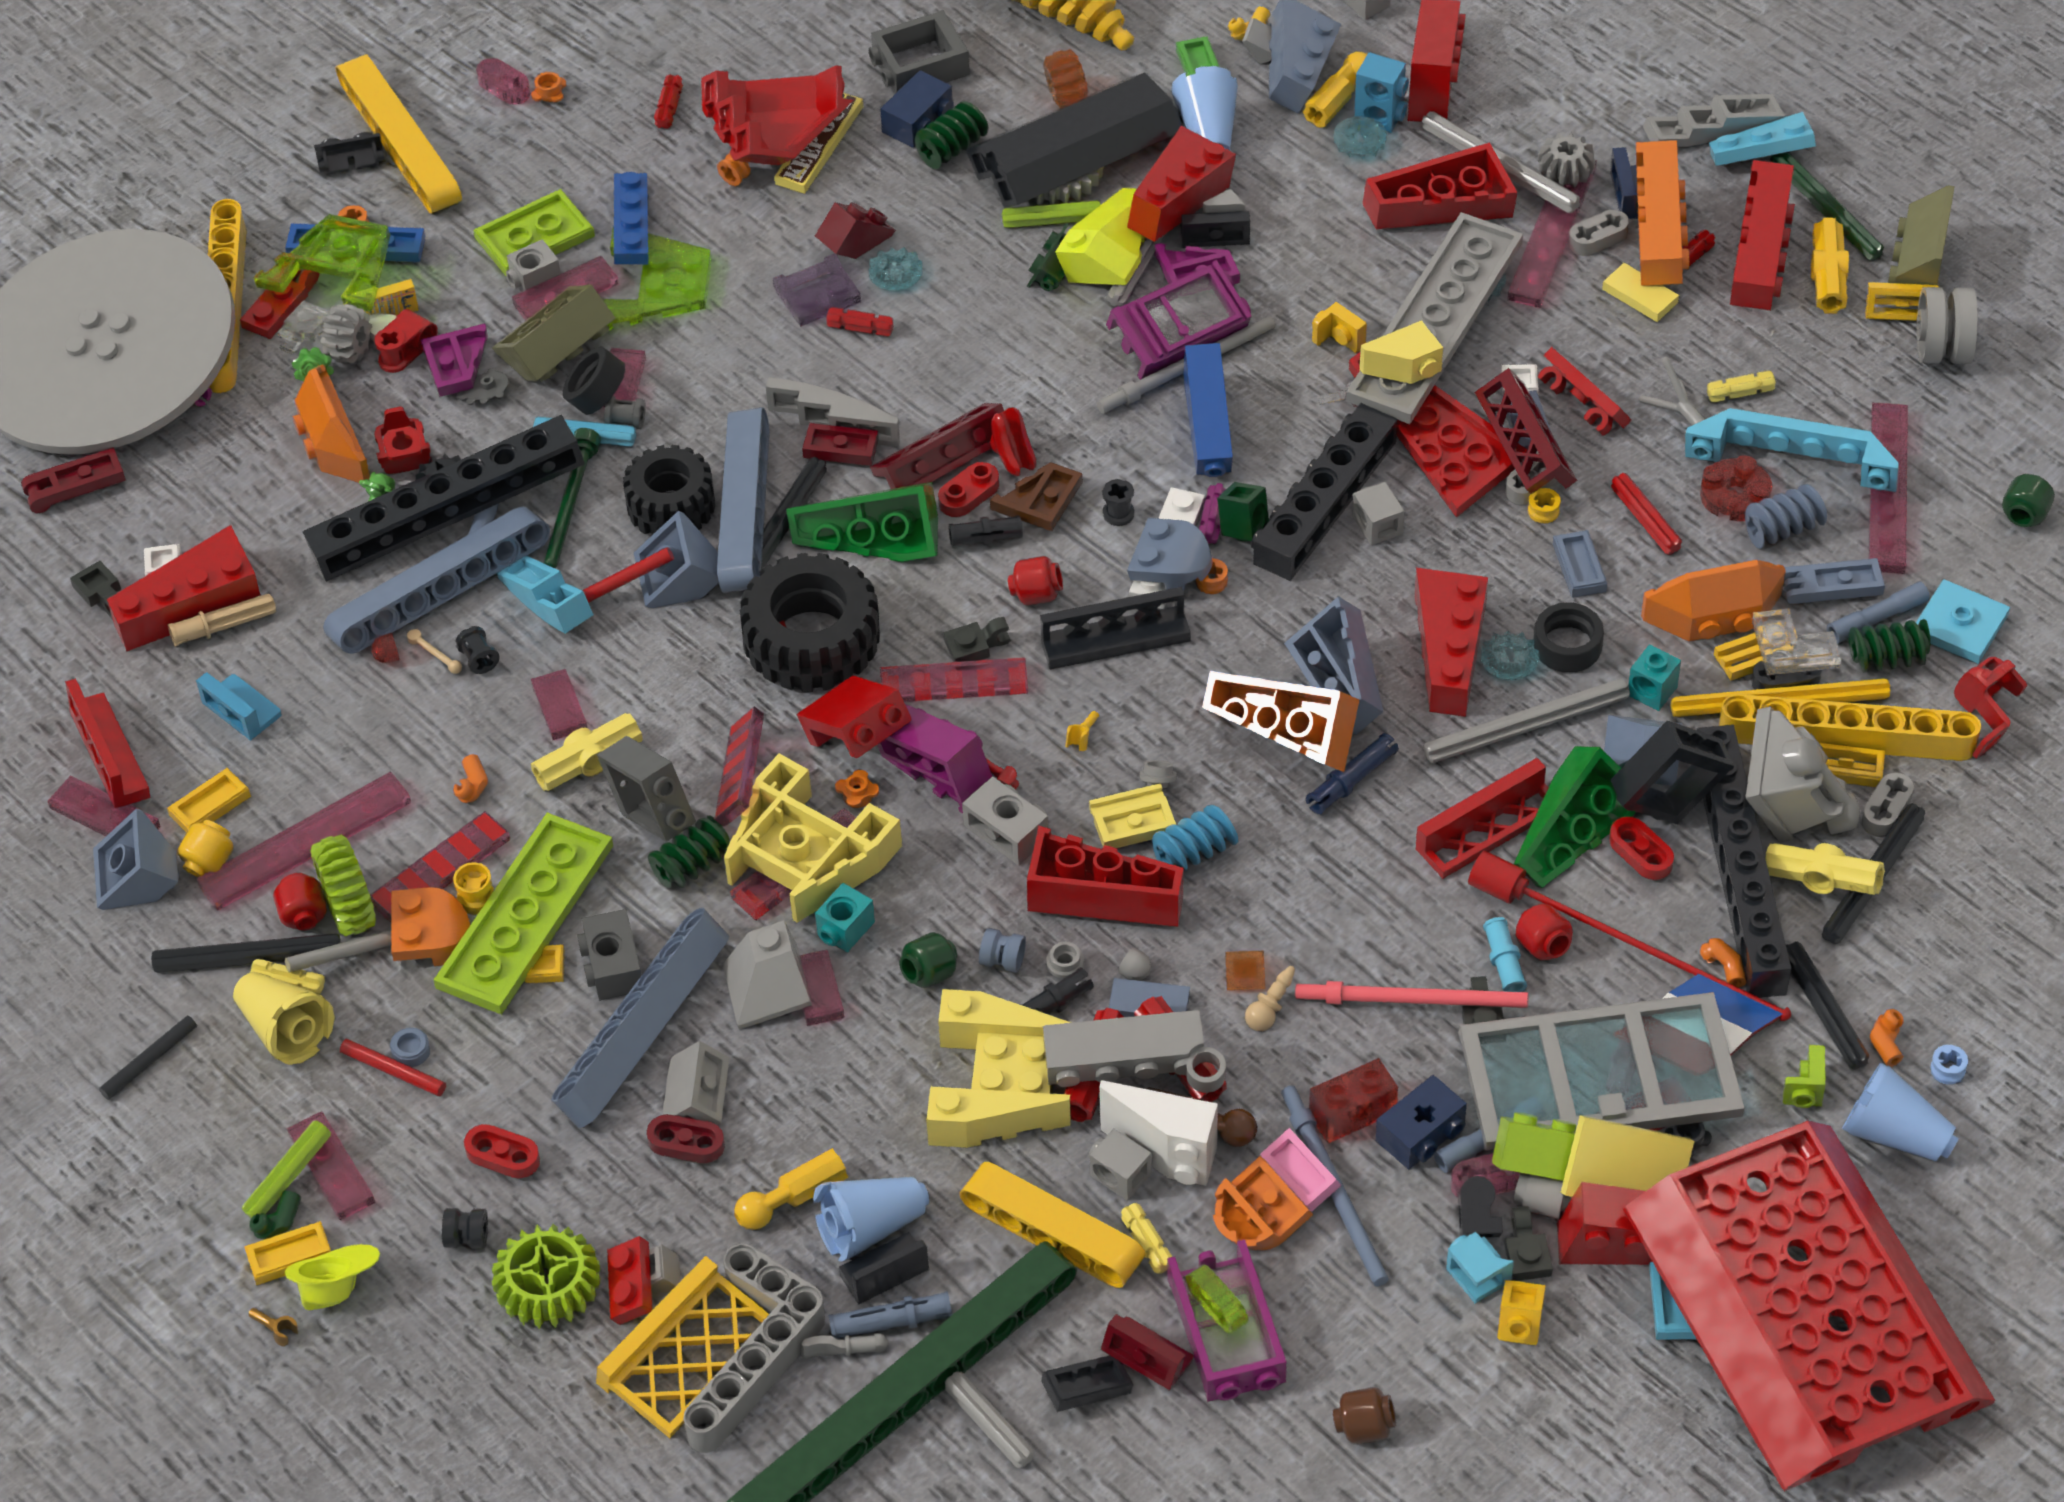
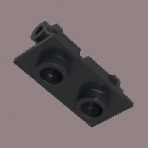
M362 132L356 134L353 138L344 140L330 138L322 141L321 144L314 145L319 172H326L327 175L350 171L348 159L352 158L355 160L356 169L379 166V162L385 161L380 133Z

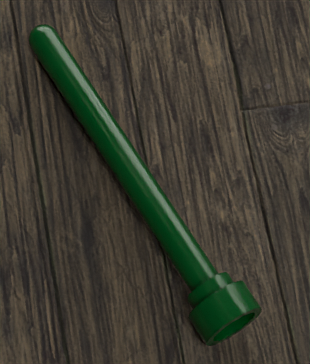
M579 428L574 432L585 465L571 470L546 552L544 564L555 569L558 566L588 459L597 454L601 442V436L589 428Z

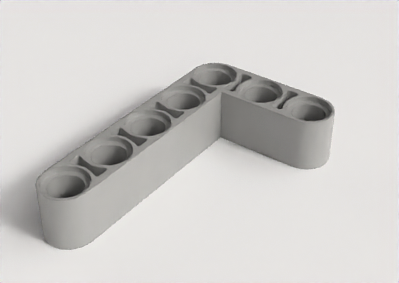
M737 1244L726 1251L723 1259L725 1276L729 1282L763 1308L769 1315L685 1410L684 1425L689 1446L700 1453L716 1450L802 1353L801 1344L803 1340L817 1336L825 1325V1312L821 1292L814 1285L748 1244ZM740 1268H749L746 1271H736ZM772 1288H780V1290L776 1292L768 1291ZM805 1308L813 1309L809 1312H800L801 1309ZM778 1337H787V1339L783 1341L774 1340ZM752 1366H762L758 1370H749ZM727 1395H736L735 1398L730 1400L722 1399ZM702 1424L711 1425L706 1429H697V1427Z

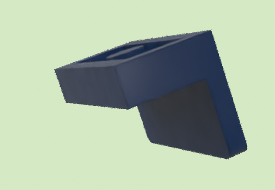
M1626 147L1612 148L1610 174L1618 209L1626 214L1628 219H1638L1636 165L1630 166Z

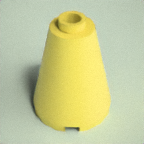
M250 972L244 975L234 988L233 998L269 1053L275 1059L285 1064H298L313 1057L320 1050L316 1046L323 1036L328 1039L332 1033L335 1019L333 1007L318 993L259 972Z

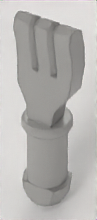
M883 1334L860 1337L845 1336V1340L819 1335L804 1339L801 1344L803 1359L838 1354L850 1356L852 1353H880L886 1350L889 1342Z

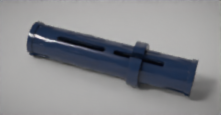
M1383 733L1349 761L1345 766L1344 772L1340 770L1331 771L1324 783L1306 795L1307 804L1314 800L1316 801L1309 808L1314 813L1321 815L1339 798L1349 796L1357 783L1390 756L1398 752L1397 743L1393 744L1390 748L1388 747L1395 739L1391 735Z

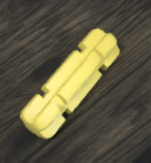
M1772 371L1758 372L1755 377L1754 374L1725 379L1726 383H1723L1722 380L1710 382L1707 384V395L1709 400L1714 403L1724 401L1727 396L1728 399L1757 394V390H1760V393L1769 392L1775 389L1776 381Z
M262 959L254 960L250 971L262 973L321 994L325 983V977L322 974L306 973V970L302 969L289 973L286 965L273 964Z
M1133 1203L1130 1206L1124 1207L1121 1211V1219L1127 1229L1132 1230L1130 1234L1145 1250V1258L1150 1259L1148 1263L1153 1271L1157 1274L1167 1271V1258L1173 1256L1166 1247L1162 1246L1164 1242L1151 1221L1145 1218L1146 1213L1141 1205Z

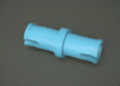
M1504 917L1489 919L1483 924V929L1486 932L1491 948L1490 961L1493 966L1497 967L1502 989L1505 992H1522L1527 988V982L1524 979L1519 963L1521 954L1518 946L1513 944L1508 929V922Z

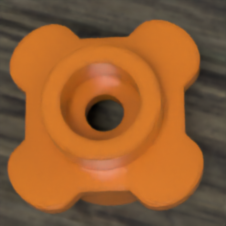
M543 72L534 80L535 90L532 91L531 97L535 101L559 102L563 99L562 90L567 85L566 80L554 72Z
M856 770L853 772V775L845 780L840 779L835 784L836 792L842 793L844 802L853 808L867 806L872 798L879 794V786L868 779V773L864 770Z

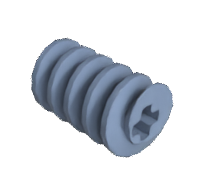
M1809 484L1800 485L1797 489H1789L1785 494L1778 493L1772 499L1765 498L1759 503H1751L1747 506L1745 512V523L1753 545L1760 549L1764 547L1765 539L1769 544L1776 543L1777 533L1782 539H1788L1790 530L1794 534L1799 535L1803 531V526L1807 530H1812L1815 528V520L1822 526L1827 521L1825 504L1819 493Z

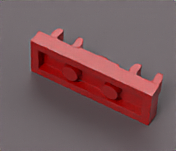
M1553 347L1543 355L1552 366L1542 369L1538 378L1546 384L1552 377H1556V381L1550 386V389L1557 395L1566 388L1567 381L1574 386L1570 392L1583 405L1590 401L1596 406L1585 413L1584 419L1592 425L1596 419L1602 418V422L1596 427V430L1602 436L1610 432L1613 420L1623 429L1632 421L1616 403Z

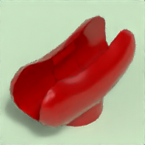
M1010 407L1001 413L994 414L991 419L992 435L990 444L993 451L999 454L1006 470L1013 476H1020V468L1034 470L1037 465L1036 456L1031 446L1021 412L1015 407Z

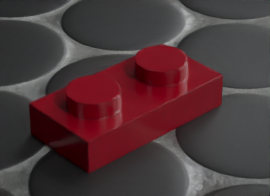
M809 423L802 448L803 458L817 457L824 461L872 466L879 441L878 431Z

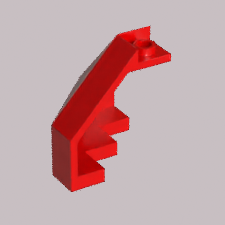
M838 65L811 76L741 81L728 79L727 71L716 70L701 78L702 111L707 118H713L715 121L714 130L723 143H729L731 146V157L734 161L779 166L794 159L853 101L852 99H843L842 97L845 82L842 77V66Z

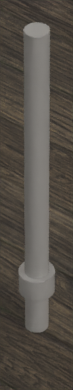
M1267 316L1215 343H1220L1222 355L1274 329L1275 322L1271 316ZM1184 358L1135 383L1129 381L1119 386L1117 392L1097 401L1099 411L1104 414L1122 404L1128 406L1140 400L1142 394L1182 375L1184 372Z

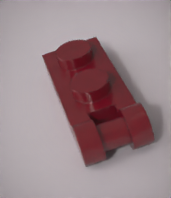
M113 447L30 474L22 479L21 486L25 495L29 496L28 504L30 510L39 514L46 512L53 504L126 481Z

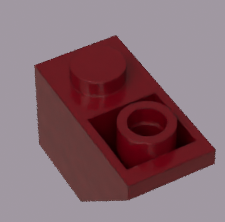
M835 202L815 237L835 254L857 259L892 237L896 230L886 222L887 216L875 208L870 207L868 211L853 202H850L849 205Z

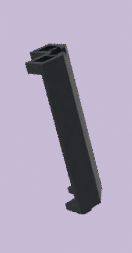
M1146 73L1131 76L967 148L966 152L977 179L982 180L992 177L1003 207L1008 208L1024 203L1175 135L1182 126V116L1179 109L1174 106L1172 99Z

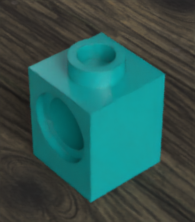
M1649 644L1630 668L1629 697L1660 711L1678 688L1681 660Z
M842 883L815 912L817 935L827 945L837 946L848 953L875 923L873 900Z

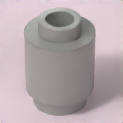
M1521 1173L1517 1182L1513 1203L1522 1205V1207L1528 1206L1530 1212L1560 1219L1562 1212H1564L1572 1197L1561 1193L1562 1180Z

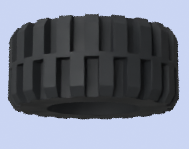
M808 553L797 554V558L792 559L786 556L778 559L777 564L773 567L770 564L759 571L760 577L754 576L748 583L747 590L742 594L740 601L743 647L752 667L759 673L763 672V677L775 684L779 681L781 682V687L793 690L794 687H800L803 692H813V688L822 687L824 691L834 688L835 683L844 682L853 676V673L859 675L868 666V661L874 658L877 652V644L880 642L877 595L871 581L866 577L864 578V573L854 565L849 567V563L839 557L833 560L829 558L828 554L817 553V556H808ZM806 612H822L839 619L832 626L816 632L793 631L780 624L781 621H786L795 615Z

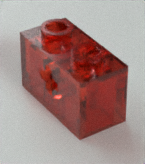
M1377 1058L1310 1088L1309 1109H1311L1316 1119L1317 1128L1327 1143H1331L1377 1122L1381 1115L1397 1103L1398 1086L1381 1060Z

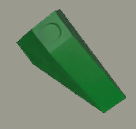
M932 482L786 509L792 543L796 545L833 551L839 550L863 556L888 558L900 562L937 556L938 512Z
M1575 746L1554 775L1515 859L1514 864L1525 869L1526 876L1539 888H1543L1575 864V859L1587 850L1595 849L1602 843L1601 840L1610 834L1611 826L1616 820L1622 817H1633L1636 812L1626 810L1618 802L1617 793L1611 779L1621 767L1601 747Z

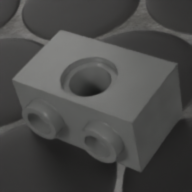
M627 909L581 918L584 933L577 934L581 957L589 956L590 964L584 965L588 987L596 986L599 1001L627 995L641 977Z

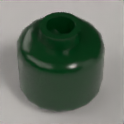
M2022 474L2010 483L2003 497L2002 508L2013 524L2020 527H2033L2040 525L2046 519L2053 505L2055 493L2052 486L2044 478L2034 474Z
M930 932L905 944L899 960L902 975L908 982L918 987L928 988L954 974L957 964V950L950 940H947L939 933Z

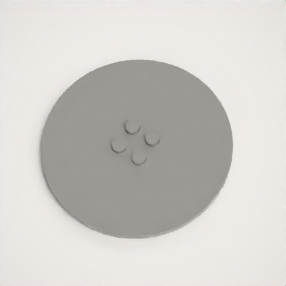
M118 229L99 232L66 242L37 257L20 269L0 288V433L10 440L33 450L55 454H87L135 442L156 432L183 414L201 397L218 375L227 358L234 336V301L230 288L215 262L200 248L180 237L154 230Z

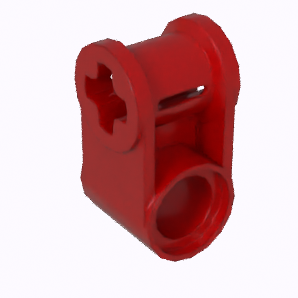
M409 309L401 311L392 322L375 335V345L380 351L378 358L380 368L388 373H396L405 369L424 352L421 340L437 336V325Z

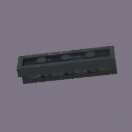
M1182 587L1040 615L1041 643L1049 670L1191 641V632L1184 614V592ZM1175 601V607L1158 609L1161 604ZM1138 610L1134 615L1122 616L1126 611ZM1103 617L1098 622L1087 623L1091 618ZM1068 624L1063 629L1050 631V626Z

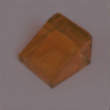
M1264 950L1225 952L1227 991L1265 989Z

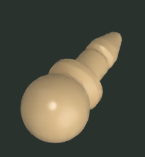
M1293 966L1287 967L1277 976L1276 982H1273L1267 991V995L1259 993L1257 996L1258 1001L1251 1003L1247 1007L1245 1021L1251 1029L1265 1031L1273 1026L1276 1018L1275 1012L1282 1009V1006L1277 1001L1281 1000L1286 992V988L1292 983L1295 972Z

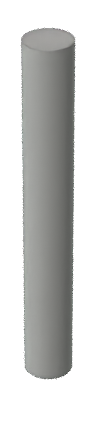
M391 930L285 958L286 968L290 973L390 946Z

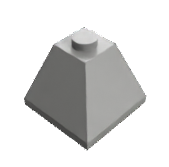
M785 920L748 932L723 963L739 1030L812 1005L798 947Z

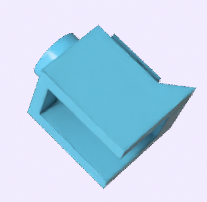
M1477 1232L1469 1236L1462 1235L1458 1237L1448 1248L1446 1269L1475 1304L1504 1287L1505 1280H1512L1514 1261L1502 1259L1484 1236L1481 1238Z

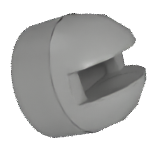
M1133 947L1123 958L1118 973L1129 980H1144L1149 976L1151 970L1150 959L1144 952Z

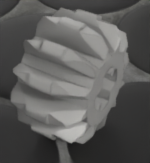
M1572 132L1569 136L1557 133L1555 139L1546 138L1544 146H1541L1538 152L1540 174L1559 183L1561 186L1570 184L1575 188L1578 182L1587 183L1588 177L1595 168L1593 145L1586 142L1585 136L1575 138Z
M349 304L331 307L329 316L324 317V327L320 329L323 332L320 344L323 345V354L329 355L336 362L345 364L347 362L361 361L364 352L369 349L368 342L372 339L370 337L372 324L369 323V313Z

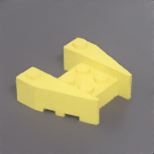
M778 753L756 778L752 787V796L748 805L745 804L741 814V823L736 835H733L724 861L727 881L731 886L751 867L792 890L789 894L793 921L798 923L817 911L842 883L855 888L879 873L902 847L900 819L869 803L848 828L840 825L805 805L812 797L809 769Z
M942 989L938 1020L940 1047L976 1049L971 1089L930 1087L926 1119L928 1145L969 1148L981 1145V1140L1001 1136L1002 1140L1017 1137L1018 1132L1041 1128L1043 1132L1070 1126V1095L1052 1094L1053 1085H1048L1043 1025L1071 1022L981 991Z

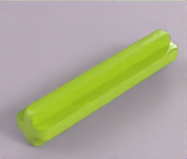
M1096 200L1004 208L1002 210V222L1005 228L1076 223L1101 204L1100 201Z
M317 1120L312 1121L242 1205L243 1212L249 1218H252L255 1214H266L280 1198L282 1192L290 1186L329 1139L331 1132L324 1124Z

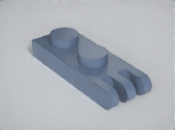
M1877 558L1785 567L1786 573L1783 586L1787 592V601L1791 604L1878 596L1884 593L1885 584Z

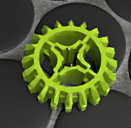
M341 834L335 837H326L321 839L320 842L313 844L310 851L313 865L325 901L339 933L344 937L353 934L358 935L374 927L376 923L374 906L362 870L348 839Z
M554 1223L548 1231H542V1228L537 1224L534 1230L535 1233L528 1234L521 1229L519 1234L520 1240L516 1241L508 1238L506 1243L507 1250H498V1262L493 1263L492 1286L493 1291L496 1292L498 1304L506 1308L510 1318L518 1316L519 1321L523 1325L534 1319V1323L539 1329L544 1321H550L556 1328L559 1322L558 1319L562 1317L572 1323L574 1318L573 1311L585 1314L586 1302H594L596 1297L595 1289L600 1288L599 1271H601L599 1260L596 1258L594 1247L586 1243V1238L583 1237L582 1233L574 1236L569 1226L562 1232H558V1227ZM544 1268L548 1270V1284L545 1283Z

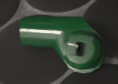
M283 1191L276 1212L269 1215L265 1213L255 1214L249 1223L250 1230L257 1238L263 1240L290 1230L301 1201V1196L292 1191Z

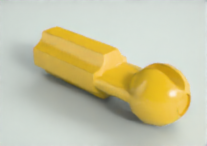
M1355 51L1349 54L1338 72L1331 75L1306 102L1305 109L1302 112L1307 121L1313 123L1316 127H1325L1351 99L1352 93L1356 90V73L1366 58L1367 53Z
M831 1148L780 1176L778 1187L767 1194L749 1192L742 1195L735 1205V1218L740 1226L746 1229L756 1230L763 1228L770 1222L774 1209L785 1203L797 1207L813 1198L815 1188L820 1184L844 1181L849 1178L846 1167L840 1156Z

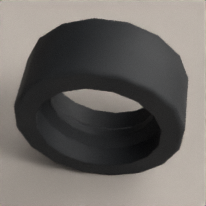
M602 346L592 349L578 361L570 372L563 387V398L585 415L594 414L618 390L626 371L625 363Z
M1569 602L1549 606L1539 614L1535 623L1533 637L1534 652L1538 659L1550 669L1560 672H1579L1587 669L1598 660L1602 652L1604 638L1603 622L1597 613L1581 604ZM1560 627H1572L1587 634L1590 641L1577 648H1565L1550 641L1547 634Z

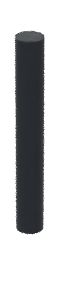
M188 1015L99 1087L101 1094L107 1100L111 1099L197 1027L195 1021Z

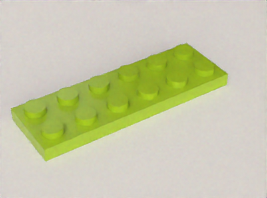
M547 812L434 978L435 989L502 1015L525 981L527 973L531 967H534L542 955L543 949L550 943L613 848L612 837Z

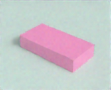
M1290 1128L1260 1153L1311 1212L1341 1186L1337 1179Z

